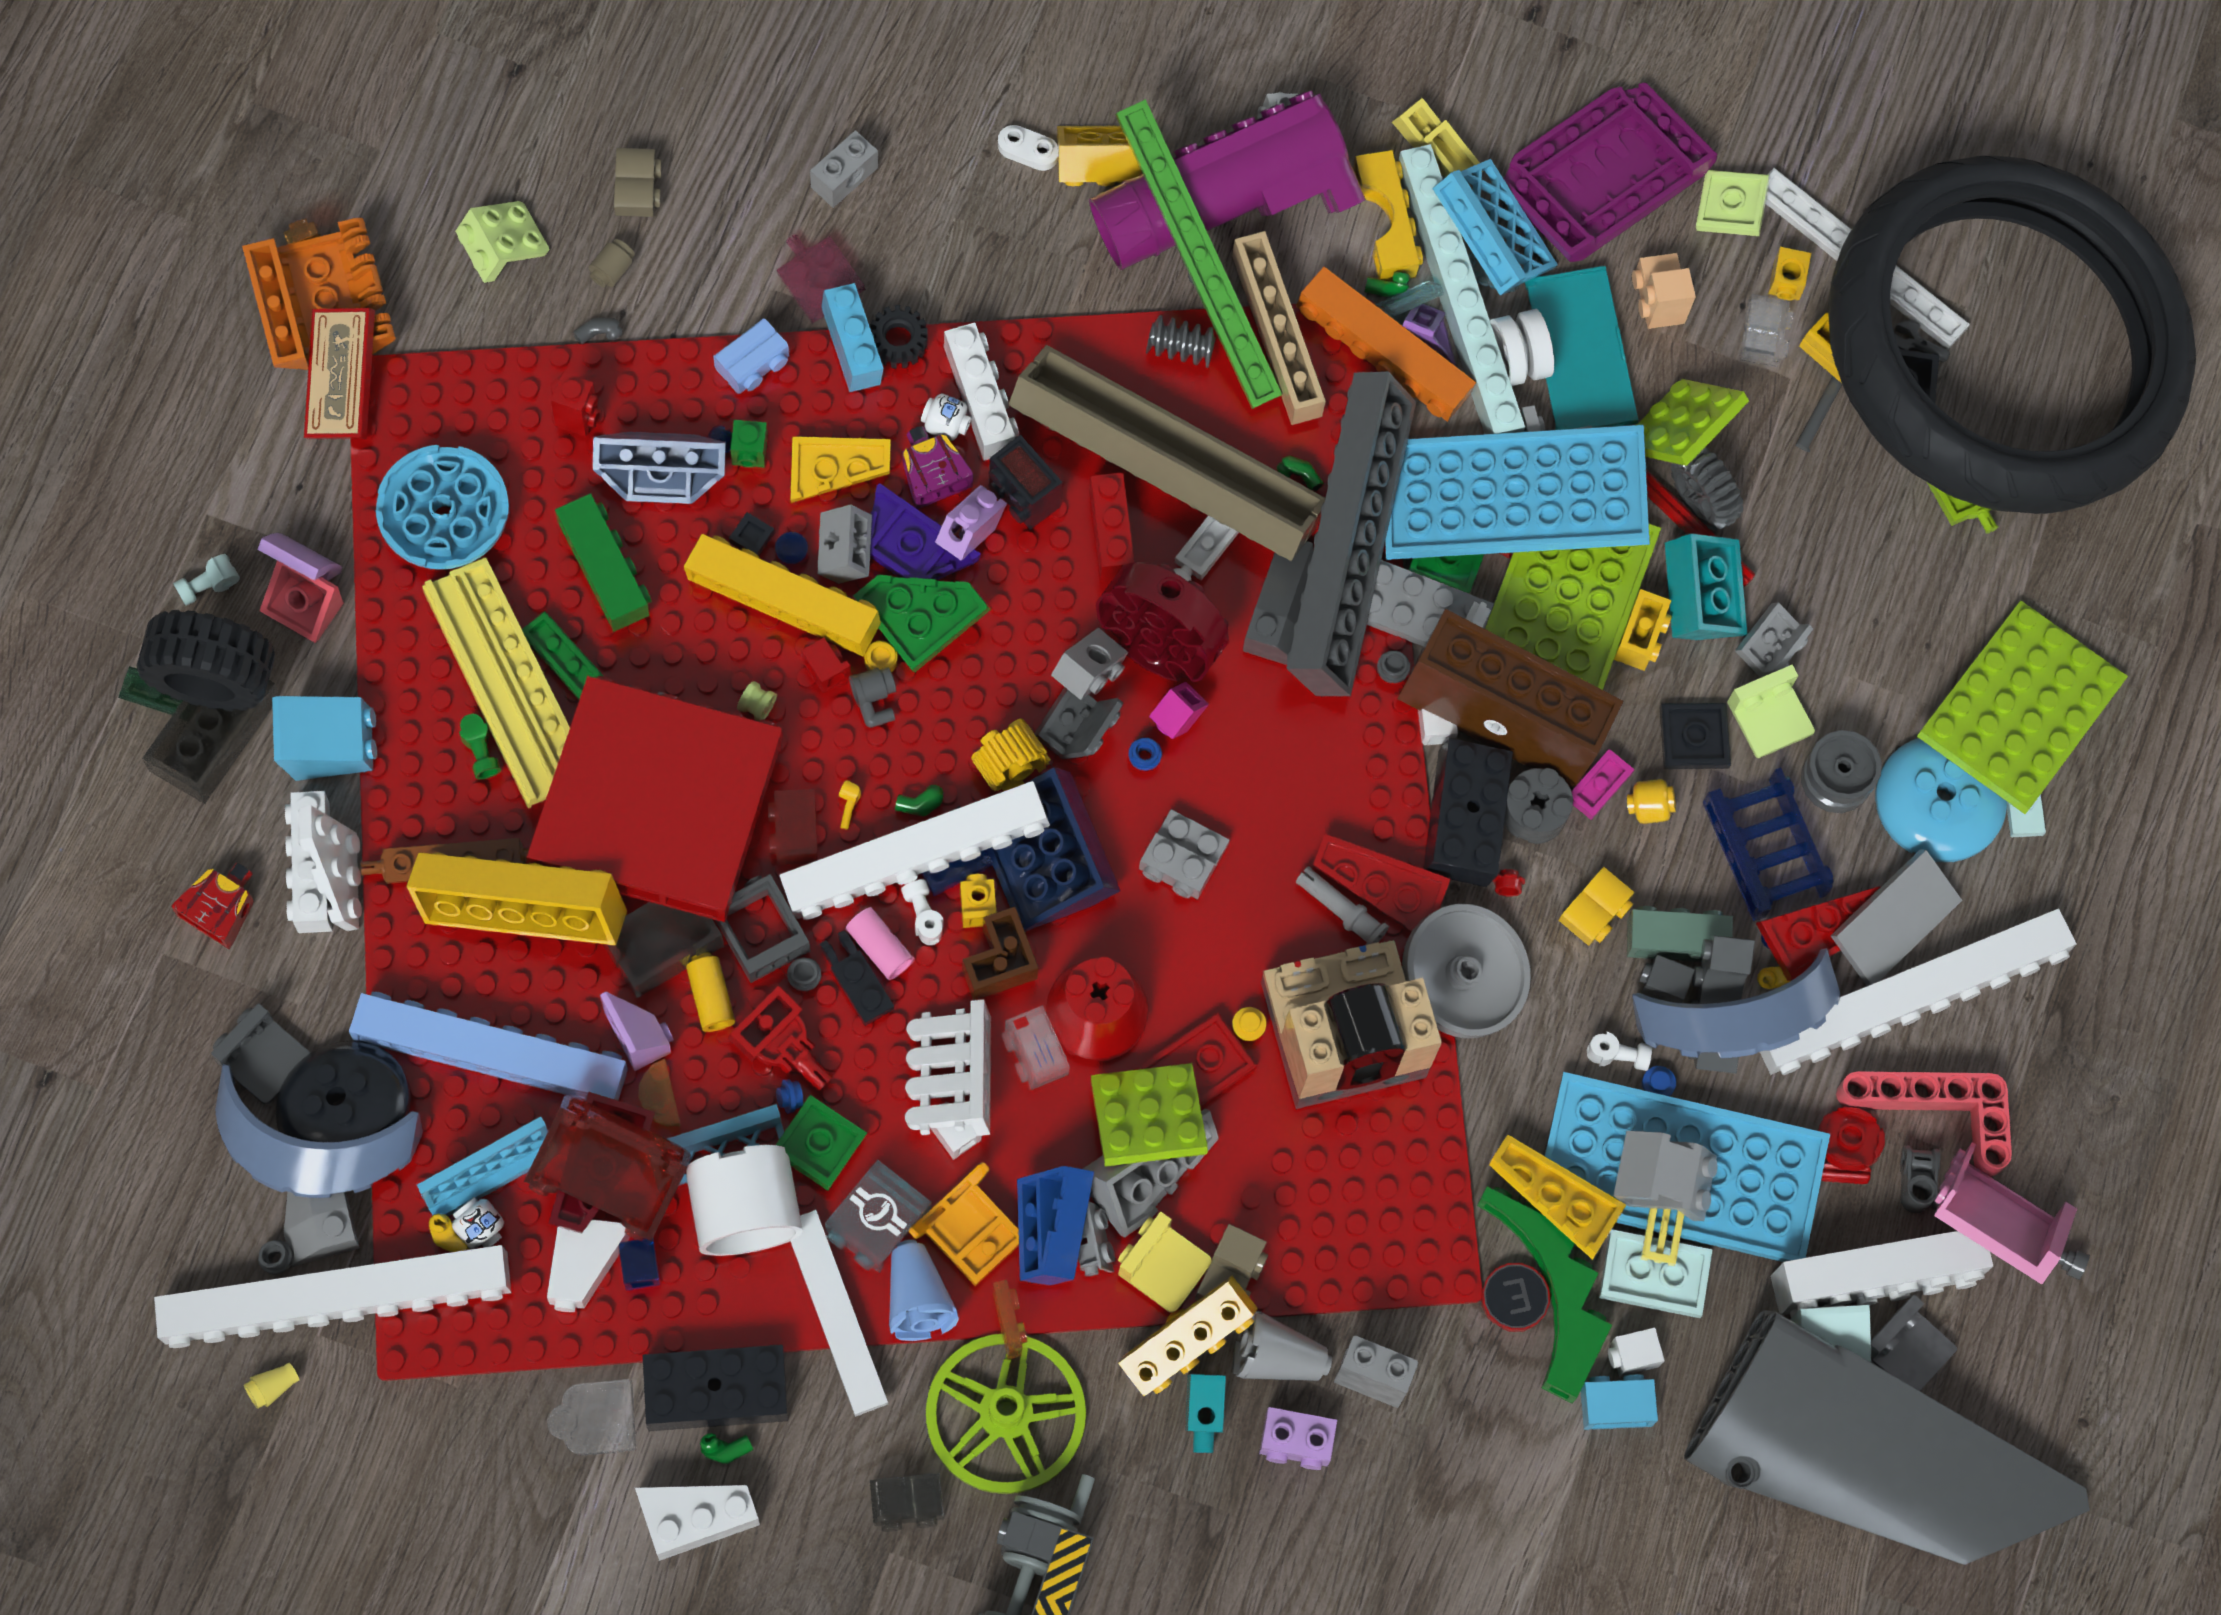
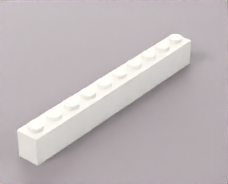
M2056 909L1840 997L1839 1004H1835L1826 1015V1022L1818 1029L1808 1028L1799 1033L1800 1040L1774 1050L1761 1051L1760 1054L1770 1075L1781 1071L1782 1075L1792 1073L1801 1067V1062L1809 1059L1813 1063L1821 1061L1831 1055V1050L1840 1046L1843 1051L1860 1044V1038L1870 1034L1873 1038L1880 1037L1891 1031L1890 1026L1901 1022L1903 1026L1909 1025L1919 1020L1921 1013L1931 1010L1935 1014L1951 1006L1950 1002L1961 997L1963 1002L1968 1001L1981 994L1980 989L1991 986L1992 989H1997L2011 981L2009 977L2019 973L2022 977H2026L2040 970L2039 965L2050 961L2051 965L2063 962L2070 957L2069 952L2077 943L2060 910Z
M502 1245L157 1296L154 1299L158 1339L164 1344H169L170 1348H182L189 1346L190 1341L204 1339L205 1343L221 1342L225 1340L226 1335L238 1334L241 1338H248L260 1335V1330L273 1329L274 1332H289L295 1329L294 1325L308 1323L309 1327H322L329 1325V1320L343 1318L344 1322H356L363 1320L364 1315L377 1313L379 1317H389L399 1314L400 1309L412 1308V1311L415 1312L428 1311L433 1309V1304L447 1303V1306H462L468 1304V1299L480 1297L482 1301H496L503 1298L502 1294L512 1292L508 1254Z

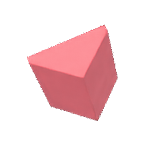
M277 561L259 611L316 643L344 602L338 586L322 577L314 581Z

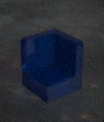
M653 1237L619 1243L625 1289L633 1290L661 1285Z

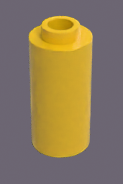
M709 952L692 956L691 962L686 965L702 1031L713 1032L732 1026L735 1023V1018L719 957L711 956Z

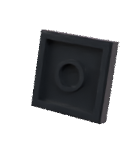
M1665 703L1660 705L1664 769L1730 768L1731 759L1726 703Z

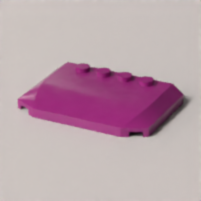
M1644 82L1639 83L1638 88L1633 89L1611 88L1516 153L1503 179L1529 220L1569 262L1584 260L1702 178L1716 162L1717 153Z

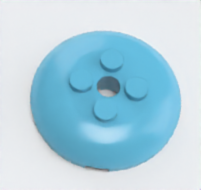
M431 445L407 454L390 468L379 486L375 511L380 532L386 543L396 554L406 561L424 568L452 569L477 560L494 546L505 528L509 512V502L502 477L486 458L460 446L452 448ZM443 506L451 508L448 515L435 513L438 508Z
M1919 738L1902 745L1888 758L1882 767L1881 776L1875 790L1878 815L1891 838L1911 854L1912 852L1917 853L1920 849L1927 850L1935 862L1960 861L1984 850L2002 828L2007 811L2006 800ZM1937 790L1950 794V800H1942L1938 796Z

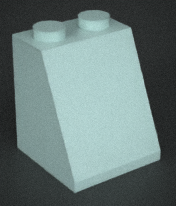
M1869 1305L1800 1309L1790 1319L1830 1344L1844 1347L1871 1362Z

